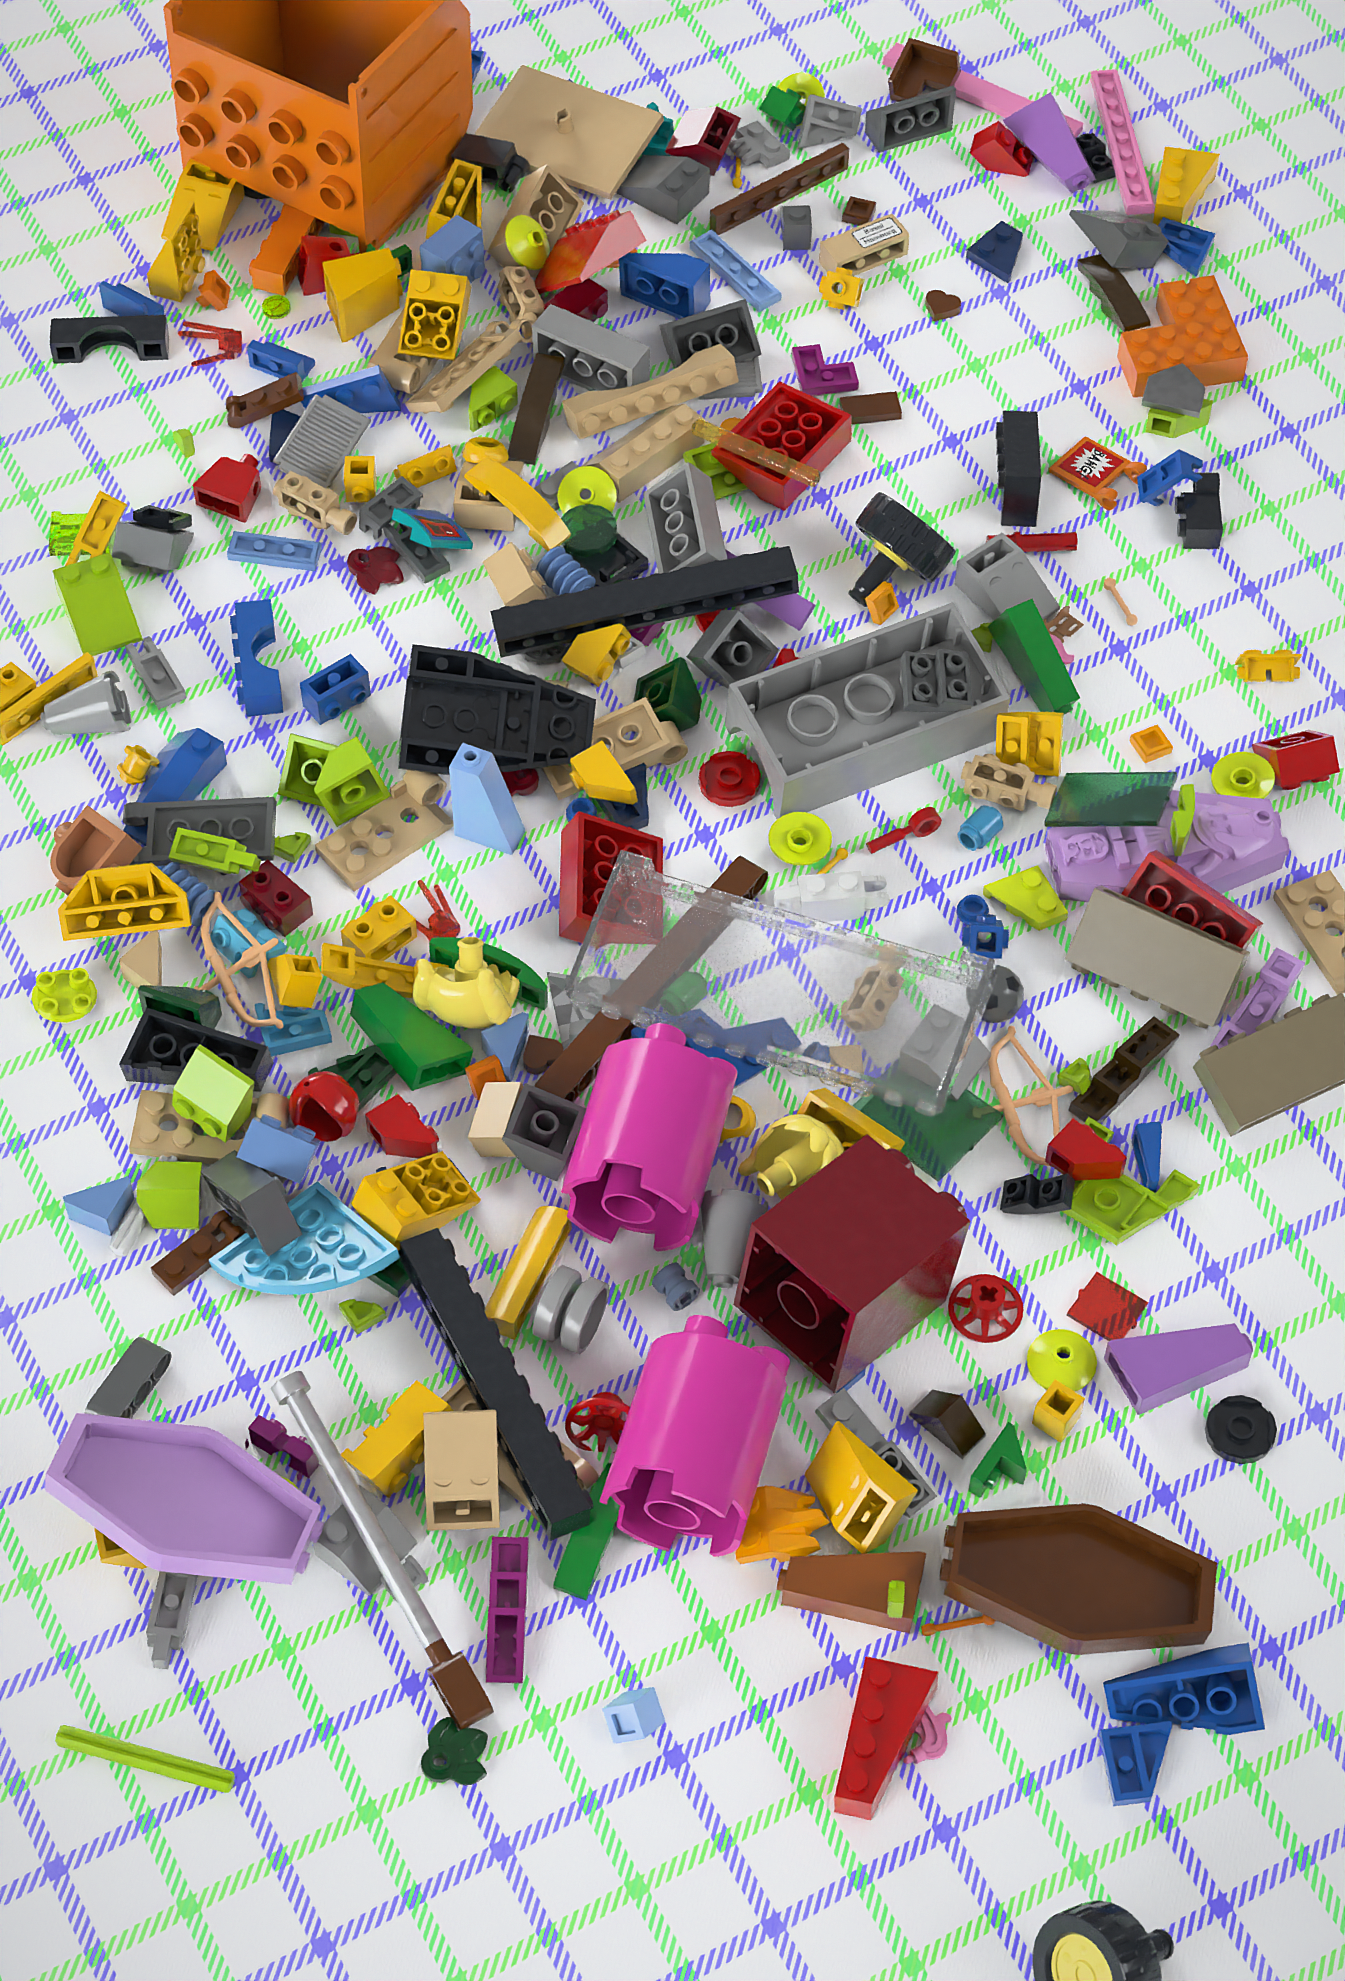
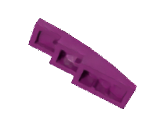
M492 1536L486 1683L523 1684L529 1537Z

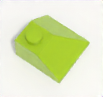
M357 736L329 751L314 788L336 827L391 796Z

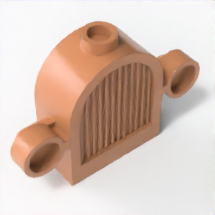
M86 805L73 823L63 822L55 829L54 840L56 844L50 859L51 870L59 880L55 886L68 896L88 870L129 865L143 847L127 833Z

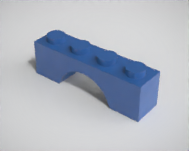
M271 599L234 603L235 615L230 616L232 634L237 633L238 639H232L234 658L240 657V662L234 663L236 681H242V686L237 687L239 705H245L247 717L284 713L279 670L266 667L256 660L257 655L263 648L276 642Z

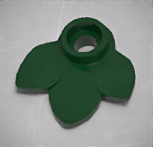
M452 1717L441 1719L428 1733L427 1743L429 1749L424 1752L421 1758L422 1773L426 1778L435 1783L452 1780L462 1786H468L481 1781L487 1776V1772L477 1759L486 1748L488 1734L476 1728H464L458 1731ZM435 1759H444L447 1763L443 1766H437L433 1761Z

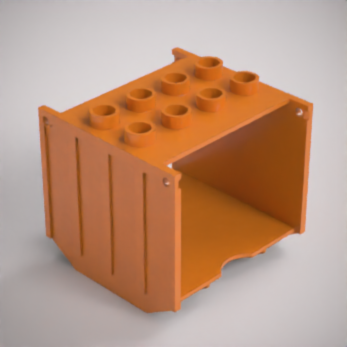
M170 0L163 6L172 77L171 88L174 93L177 118L176 130L179 136L183 170L189 159L195 160L210 167V171L228 179L235 178L237 183L358 236L359 253H366L369 243L378 250L446 179L453 164L451 156L467 132L473 111L470 12L461 0Z

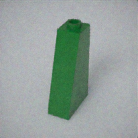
M1033 599L1006 609L987 626L992 637L1040 712L1064 713V715L1073 710L1072 705L1080 699V696Z
M383 982L355 990L350 1015L373 1044L380 1048L391 1066L411 1091L466 1075L465 1068L470 1066L473 1049L470 1045Z

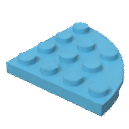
M317 1181L287 1203L303 1235L268 1257L262 1251V1246L257 1237L251 1239L245 1233L210 1258L209 1262L214 1271L242 1287L271 1294L303 1295L336 1289L362 1280L385 1269L388 1265L399 1259L400 1256L396 1247Z

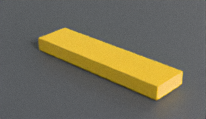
M86 652L0 714V744L2 746L40 720L41 712H44L46 704L97 677L94 657Z

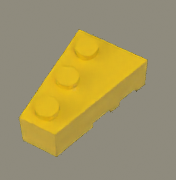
M1165 146L1152 223L1159 226L1162 218L1183 224L1186 223L1194 211V206L1204 196L1206 188L1215 180L1219 153Z
M455 158L429 213L426 239H429L456 215L482 229L481 167Z
M416 1380L386 1409V1413L389 1414L386 1420L377 1428L370 1425L363 1432V1436L366 1439L353 1452L346 1448L341 1453V1456L358 1475L386 1497L390 1498L394 1492H399L406 1485L409 1478L408 1474L416 1464L419 1465L425 1461L424 1412H449L454 1410L448 1403Z

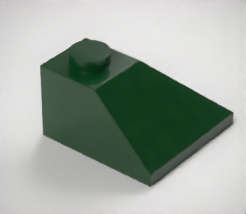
M680 656L637 679L633 702L646 697L659 722L672 721L680 733L698 724L702 698L684 658Z
M140 985L138 988L143 1013L147 1007L215 1029L222 1016L219 997L210 991H199L190 987Z

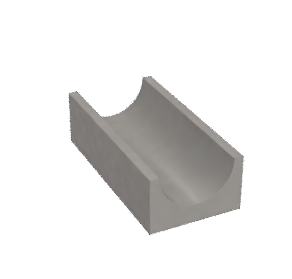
M954 602L729 684L724 726L729 735L743 730L756 748L769 780L773 797V814L778 819L792 812H810L996 741L997 714L1008 712L1011 697ZM940 648L969 653L973 703L971 709L953 712L904 711L901 656L904 651L935 655Z

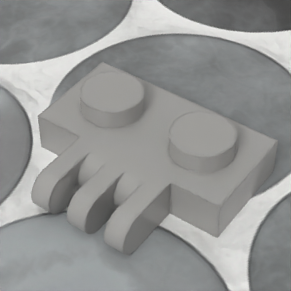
M759 121L737 128L735 132L736 140L729 144V149L739 159H742L746 165L761 161L767 168H770L790 159L791 151Z

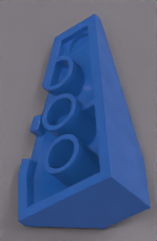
M200 728L177 733L158 753L156 758L159 760V764L157 767L152 766L136 802L151 803L194 800L227 765L224 742ZM125 824L123 831L132 839L146 846L148 824L142 827H133Z
M1249 1642L1211 1648L1103 1682L1110 1719L1143 1724L1171 1721L1173 1725H1180V1729L1193 1730V1727L1215 1730L1216 1734L1223 1735L1265 1729Z

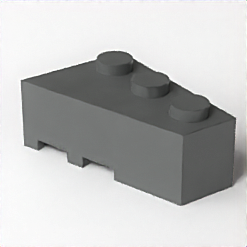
M234 1150L202 1170L201 1174L215 1200L235 1221L242 1219L247 1223L249 1227L245 1229L246 1233L251 1239L257 1237L262 1246V1251L269 1257L303 1234L283 1197L286 1194V1189L277 1176L271 1177L266 1169L258 1168L254 1164L237 1158L238 1152Z

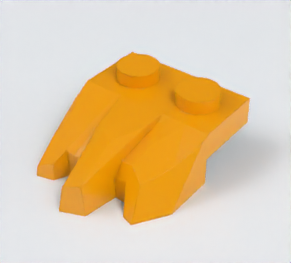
M770 1485L757 1487L740 1546L735 1550L736 1560L740 1564L776 1558L781 1563L790 1561V1557L808 1556L822 1549L819 1541L810 1535L813 1531L829 1524L830 1521L820 1509L809 1508L815 1503L816 1497L801 1491Z

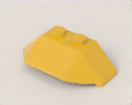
M152 862L88 870L58 908L63 941L189 927L192 925L187 893Z

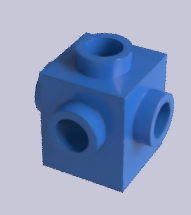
M977 914V919L969 918V927H963L962 946L967 947L969 957H973L975 961L993 962L994 959H1002V949H1008L1009 929H1004L1002 920H996V915ZM979 932H988L990 937L986 940H981L978 934Z

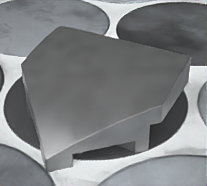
M1182 363L1148 377L1141 406L1199 418L1206 388Z

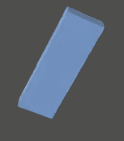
M234 531L227 551V558L231 561L316 572L322 544L315 541Z

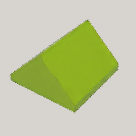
M290 733L277 794L324 807L314 788L329 751L335 749L338 745Z

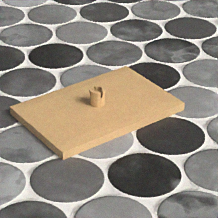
M521 65L474 135L514 142L517 154L529 162V171L535 172L548 165L566 184L611 200L664 121V117L660 112Z

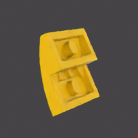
M998 713L995 756L1000 759V762L1013 766L1015 763L1025 764L1035 775L1059 777L1061 774L1064 713Z

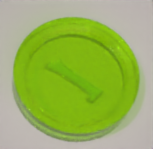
M282 295L269 296L262 303L263 314L270 319H282L291 310L290 301Z

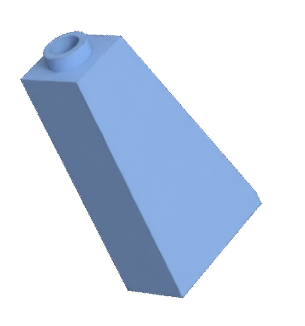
M462 743L449 766L454 835L513 855L525 833V827L495 758L491 752Z

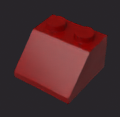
M1308 729L1252 744L1253 752L1266 759L1272 766L1275 774L1274 785L1282 787V790L1301 787L1300 782L1311 780L1312 783L1327 781L1330 779L1329 775L1340 772L1333 735Z

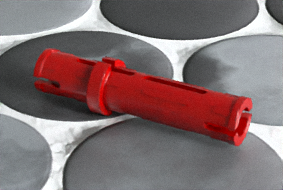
M1013 532L1011 535H1006L1023 552L1077 551V546H1075L1078 545L1076 532L1037 534ZM987 535L986 540L989 541L997 535Z

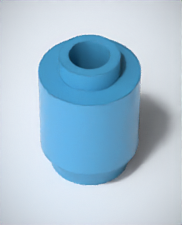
M980 806L961 824L960 831L957 833L960 843L971 851L983 848L1003 829L1004 824L1001 813L994 807Z

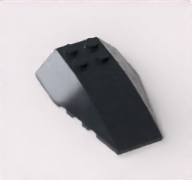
M412 644L405 685L398 769L450 776L449 766L462 743L491 752L500 772L571 764V758L592 746L596 699L561 685L546 682L535 675H528L513 669L512 666L492 661L476 652Z

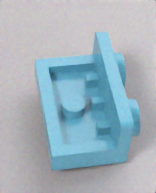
M247 908L231 912L261 945L272 938H277L276 934L270 931ZM224 914L218 915L210 935L212 943L232 964H235L241 960L242 952L253 945ZM277 938L279 943L266 952L267 961L285 954L287 946L279 938ZM260 963L251 969L243 967L240 971L247 978H253L257 973Z

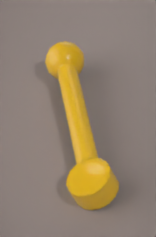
M736 156L735 178L732 181V185L734 188H740L743 184L740 178L741 159Z
M839 848L836 856L816 874H826L840 860H845L849 854L846 848Z

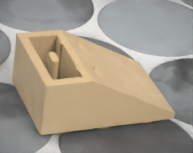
M465 460L456 484L453 502L454 521L461 528L514 531L516 515L491 493L484 496L464 478L465 473L478 464ZM506 461L501 463L522 478L524 462Z
M496 1410L424 1412L427 1531L500 1528Z

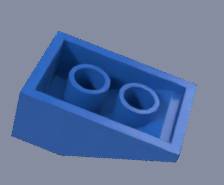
M627 253L618 259L621 296L678 319L703 312L711 303L710 263L700 258H695L685 253Z

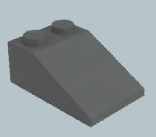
M642 155L616 194L678 225L709 194L710 168L688 157Z
M1071 210L1068 214L1112 268H1153L1169 242L1161 233V228L1158 225L1114 211Z

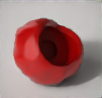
M329 1071L315 1072L304 1077L294 1087L289 1099V1114L295 1128L297 1125L304 1126L316 1132L314 1138L321 1140V1142H331L346 1137L352 1132L356 1124L360 1103L357 1093L343 1077Z

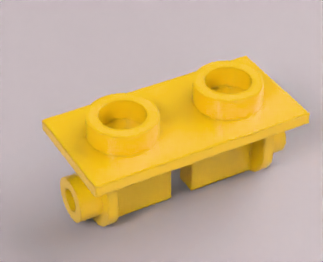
M448 444L444 447L436 448V450L397 465V469L393 470L396 480L403 476L412 485L419 488L456 472L457 467L451 445Z
M1286 649L1274 651V654H1262L1261 650H1246L1235 661V665H1242V667H1237V679H1243V682H1265L1266 671H1271V682H1293L1294 679L1300 678V667H1295L1294 665L1297 664L1302 656L1301 654H1292L1291 650Z

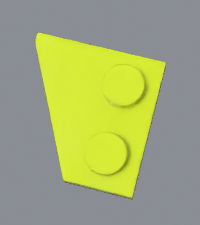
M1038 865L983 886V895L989 900L992 897L996 898L1006 905L1008 912L1023 918L1027 924L1038 931L1066 921L1068 918V911Z

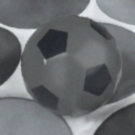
M989 965L977 970L966 986V1002L970 1011L980 1020L988 1023H1003L1013 1018L1021 1008L1024 1000V987L1020 978L1012 970L1001 965Z

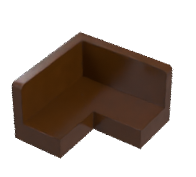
M909 37L888 79L890 100L899 102L922 94L925 86L936 89L954 86L961 72L959 53Z

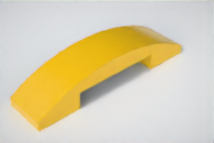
M484 458L465 473L464 478L484 496L491 493L529 527L528 535L547 552L554 547L560 546L570 538L571 533L548 502L525 480L507 467L494 460Z
M323 942L321 974L355 990L383 982L404 998H413V985L418 974L419 960H417L413 967L355 956V948ZM430 962L434 969L443 966L449 968V965Z

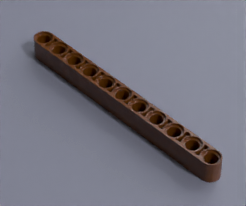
M738 856L545 1071L534 1087L574 1103L596 1078L606 1048L611 1044L631 1039V1031L636 1027L642 1026L660 1006L663 993L684 973L690 972L762 890L768 879V871L745 857Z

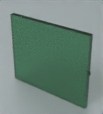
M1177 772L1066 773L1044 820L1045 827L1158 826L1166 804L1170 800L1171 792L1178 777Z
M900 1060L886 1074L876 1080L875 1084L852 1105L904 1140L905 1144L900 1152L911 1163L938 1182L969 1151H972L974 1146L1003 1118L1002 1113L968 1089H965L960 1098L955 1101L901 1073Z

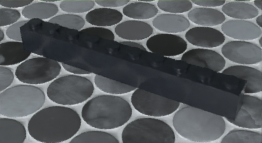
M790 545L780 548L773 547L767 551L742 554L738 557L721 561L714 560L707 564L682 567L679 570L661 574L655 573L648 577L634 580H623L619 583L602 587L595 586L588 590L563 593L556 597L542 600L536 599L520 605L504 606L497 610H492L490 613L500 658L571 643L574 642L579 634L619 623L625 626L627 630L799 593L798 573Z
M435 1228L401 1241L400 1262L479 1410H496L498 1445L547 1537L552 1541L588 1526L590 1523V1513L594 1508L592 1498L586 1489L581 1490L576 1481L578 1477L571 1460L565 1461L560 1452L562 1451V1446L556 1432L548 1430L542 1406L538 1402L534 1404L530 1397L531 1390L526 1377L523 1374L518 1375L514 1367L515 1359L508 1346L503 1347L501 1344L498 1326L493 1319L488 1320L484 1312L485 1305L480 1293H474L471 1289L468 1271L464 1265H458L451 1240L449 1238L444 1239L439 1228Z

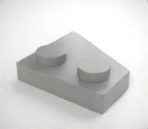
M812 94L809 95L797 148L802 149L856 136L863 108Z

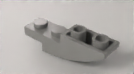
M845 1388L817 1407L815 1413L829 1431H831L836 1421H840L918 1490L904 1512L907 1518L913 1516L937 1497L894 1441L890 1440L887 1442Z

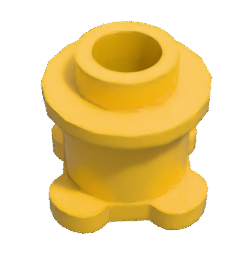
M127 745L124 751L128 755L124 762L119 763L117 766L120 772L119 776L128 784H143L146 781L145 775L150 766L157 767L159 760L140 745H135V747Z

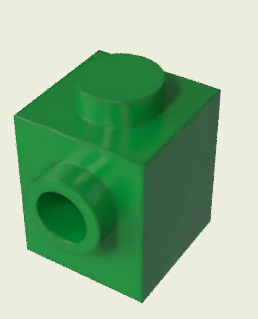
M772 85L759 110L771 120L794 131L796 126L803 121L806 106L800 101L802 96L788 88L784 92Z

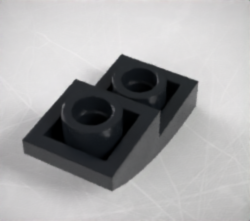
M1085 133L1077 137L1076 140L1096 178L1093 183L1115 178L1112 160L1106 155V144L1094 133Z
M1067 1173L1043 1180L1037 1179L1033 1174L1005 1180L1000 1210L1003 1213L1043 1214L1070 1210L1075 1179Z

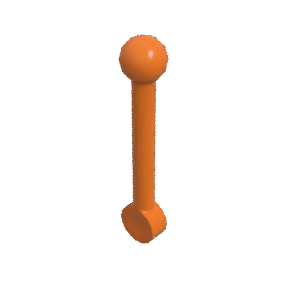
M983 1614L978 1617L936 1625L928 1623L921 1626L923 1636H931L939 1631L981 1623L992 1625L996 1620Z

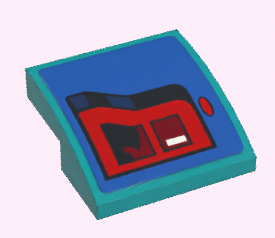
M394 508L392 520L412 527L410 540L430 548L473 549V542L467 533L445 514L437 510Z

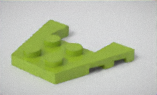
M1090 1117L1086 1119L1085 1124L1090 1126L1096 1135L1107 1143L1111 1142L1114 1135L1112 1130ZM1176 1169L1171 1172L1156 1193L1125 1174L1119 1179L1075 1181L1071 1209L1061 1212L1117 1246L1195 1196L1199 1191L1200 1184Z

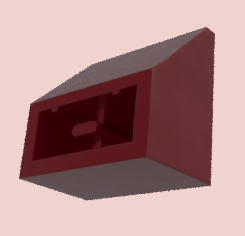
M718 106L687 110L684 112L665 153L676 157H688L710 168V175L714 176L735 135L741 117Z

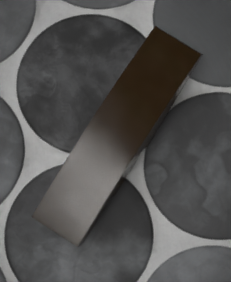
M1101 254L1077 259L1078 271L1089 280V290L1101 300V311L1123 332L1151 326V320L1139 298L1118 268H1112Z
M536 353L515 420L508 448V461H519L535 466L550 425V414L557 397V386L565 366L563 357Z
M1153 1016L1115 1050L1113 1059L1093 1076L1086 1092L1079 1094L1071 1101L1068 1111L1083 1122L1090 1117L1101 1124L1153 1070L1179 1039L1180 1034Z

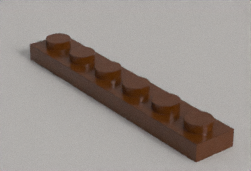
M842 142L782 172L776 177L762 182L727 202L717 205L710 210L709 230L712 229L719 236L848 170L850 148Z

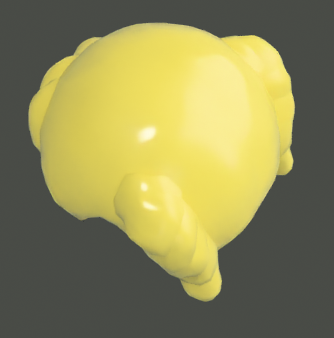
M470 936L459 940L457 943L459 946V960L455 964V969L445 966L434 969L427 959L423 958L418 961V974L413 985V999L420 1010L434 1012L439 1019L451 1025L469 1029H483L494 1024L501 1025L508 1021L512 1014L511 1008L517 997L520 982L519 979L511 976L507 970L500 974L497 965L491 964L488 966L487 962L483 960L484 942L477 937Z
M804 1114L788 1115L769 1125L752 1148L749 1157L740 1163L738 1172L742 1176H749L759 1171L760 1173L757 1174V1184L761 1191L772 1197L777 1193L782 1200L842 1154L844 1149L839 1139L822 1122Z

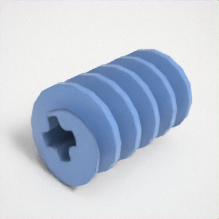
M561 546L549 550L537 564L536 570L542 576L546 585L553 589L554 593L558 596L563 593L588 590L595 585V578L588 575L586 569L580 568V564L575 560L573 561L572 556L566 553L565 549Z
M171 862L166 866H159L158 868L187 893L192 925L194 927L201 926L202 918L214 901V893L216 891L213 889L208 890L207 884L199 883L196 876H189V871L183 868L180 869L181 866L177 862Z

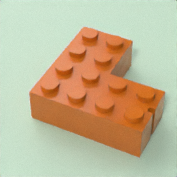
M1214 275L1191 278L1189 283H1185L1184 280L1159 283L1155 309L1162 326L1121 332L1117 358L1133 398L1143 397L1149 376L1182 363L1197 377L1204 387L1244 380L1248 354Z

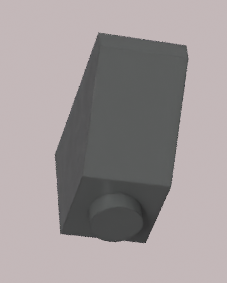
M810 205L781 206L779 212L783 250H811L812 218Z

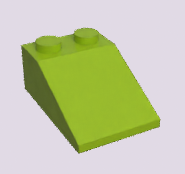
M111 553L52 570L57 594L82 654L88 652L91 656H96L124 647L130 643L134 644L143 641L125 587Z

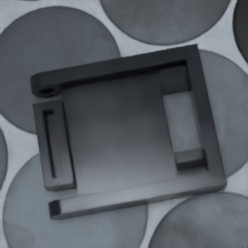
M604 520L597 523V530L591 526L565 544V552L572 556L573 561L575 560L580 564V568L586 569L588 575L595 578L594 587L616 584L623 580H632L648 569V558ZM625 566L627 567V568H625L624 570H622L621 572H619L618 574H616L615 576H613L612 578H610L611 575H613L614 573H616L617 571H619V570L622 569L623 567H625Z

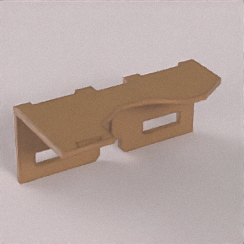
M1070 606L1063 607L1050 622L1046 623L1047 619L1043 620L1049 634L1058 637L1062 643H1064L1063 637L1065 635L1071 637L1084 626L1082 622L1069 614ZM1064 617L1068 618L1062 624H1059ZM1076 624L1077 626L1070 631L1069 628ZM1056 626L1057 628L1051 632L1050 629Z

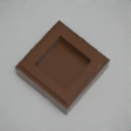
M850 196L842 214V222L858 226L871 222L876 211L877 202Z

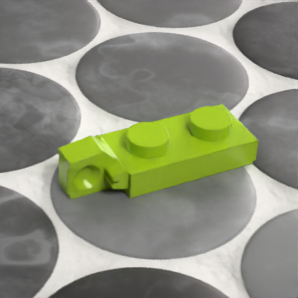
M177 828L168 857L174 862L227 874H239L240 868L255 872L259 870L261 859H258L256 854L247 853V847L240 844L237 840L184 828Z

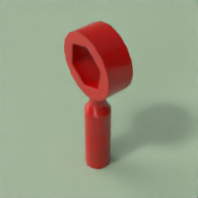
M922 808L910 817L908 821L909 826L894 829L867 842L866 846L870 854H873L903 840L906 835L912 832L916 837L928 836L940 827L942 819L935 808Z

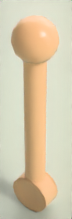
M1106 578L1104 580V588L1110 590L1126 615V623L1130 626L1136 625L1138 618L1136 615L1131 614L1115 588L1116 580Z

